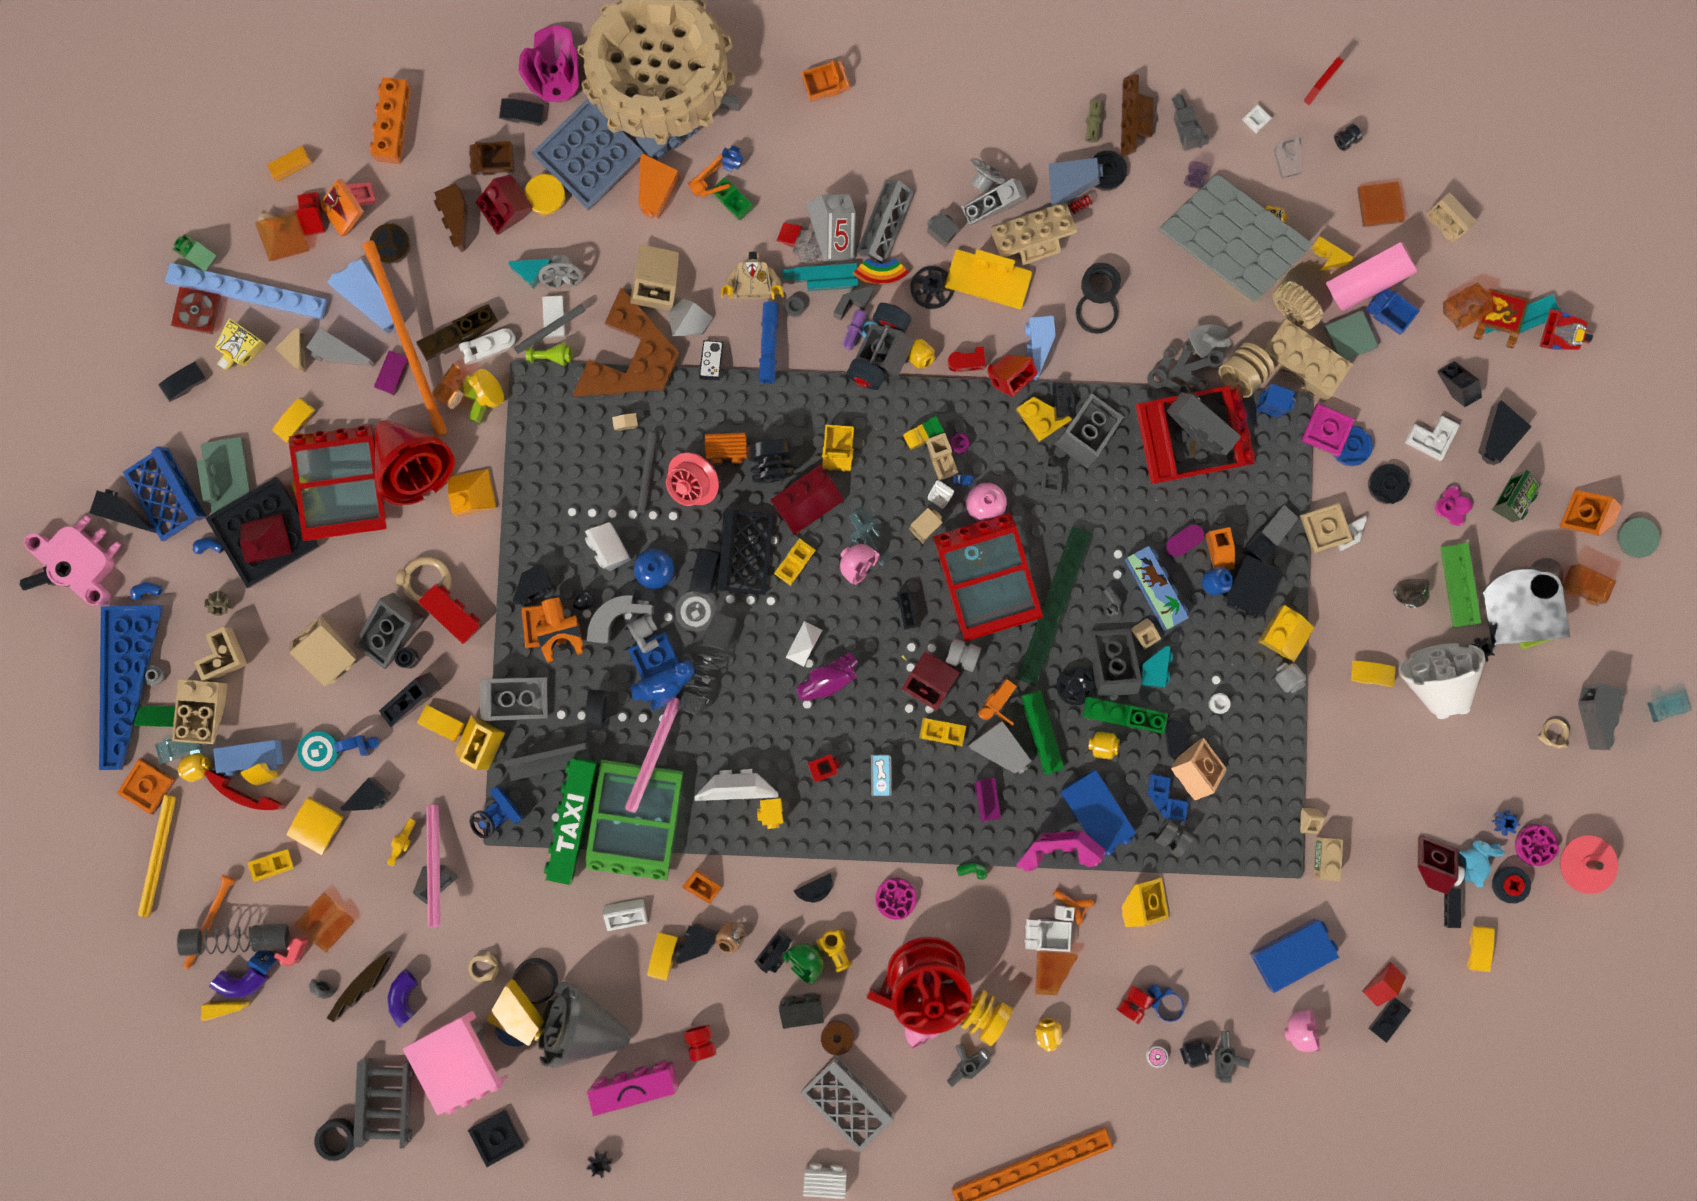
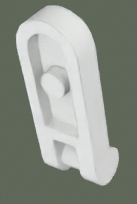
M501 329L472 341L459 344V348L464 353L465 357L463 359L465 364L469 365L512 349L517 340L511 330ZM476 348L478 353L472 354L471 349Z

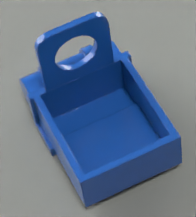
M1387 288L1379 292L1369 302L1366 310L1373 314V318L1378 322L1387 325L1397 334L1401 335L1420 310L1397 294L1398 290L1391 291Z

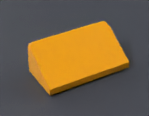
M300 146L268 163L267 166L273 179L279 182L312 164L304 147Z

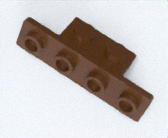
M1133 74L1123 79L1120 147L1121 156L1124 157L1136 152L1137 136L1147 139L1153 137L1154 98L1139 94V74Z

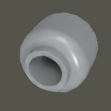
M1284 663L1277 668L1278 674L1275 676V680L1284 692L1294 694L1306 685L1304 683L1306 676L1297 664L1288 665Z

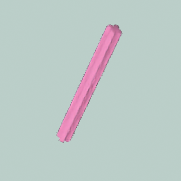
M674 697L667 704L625 806L629 812L635 813L637 811L678 711L680 703L678 698Z
M432 804L426 807L428 926L437 928L441 925L439 806Z

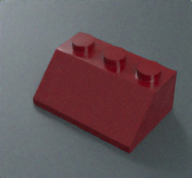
M820 464L774 496L770 501L795 536L842 503L844 499Z

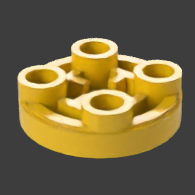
M537 175L525 187L524 194L533 206L532 210L541 216L557 212L566 201L565 189L562 183L553 175Z
M480 369L469 377L468 381L477 393L476 399L481 406L487 405L491 408H497L503 404V390L497 379L489 371Z

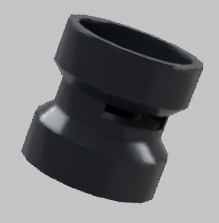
M1353 123L1348 125L1344 131H1339L1334 135V141L1342 151L1348 150L1352 144L1359 143L1363 138L1360 129Z
M401 648L394 656L396 664L407 669L416 667L420 660L418 652L411 648Z

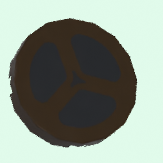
M386 223L380 225L373 231L370 237V241L374 240L380 261L385 264L401 262L410 251L409 235L402 227L396 224Z

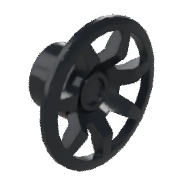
M936 266L924 267L916 272L910 285L911 295L916 303L927 309H938L946 305L954 291L943 286V279L948 277V272ZM932 270L939 271L942 275L932 273ZM928 271V275L924 279L918 277L921 273ZM915 280L922 284V288L916 292L914 291ZM950 291L946 300L943 301L940 292ZM927 294L925 303L921 302L916 295ZM932 296H935L940 303L928 305Z

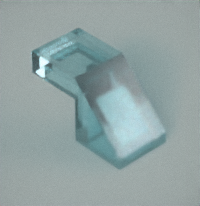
M1686 690L1656 698L1647 703L1653 723L1671 716L1685 714L1692 710Z
M172 739L155 744L160 764L184 758L197 752H203L202 744L174 742Z

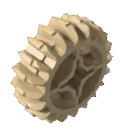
M1284 281L1272 294V300L1278 311L1299 328L1310 330L1321 321L1323 310L1321 305L1318 304V300L1314 299L1308 290H1305L1297 283Z

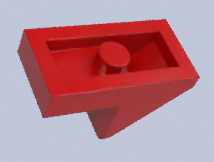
M318 192L297 195L299 209L296 210V214L304 235L325 233Z

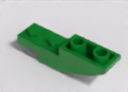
M1086 697L1082 717L1161 734L1165 732L1168 716L1167 713Z

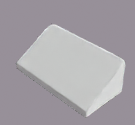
M644 899L603 907V917L607 931L648 924Z

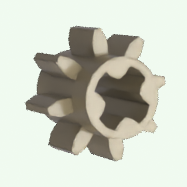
M214 591L208 594L204 607L208 608V613L214 616H222L228 613L232 600L228 599V594L222 591Z

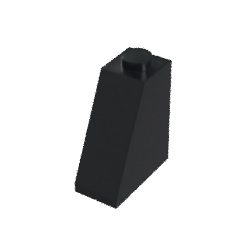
M1500 400L1491 406L1478 453L1482 455V459L1486 463L1493 466L1499 464L1532 426Z

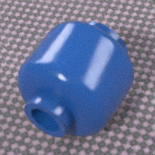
M1224 567L1211 569L1205 572L1202 578L1204 590L1212 596L1228 592L1233 585L1232 575Z

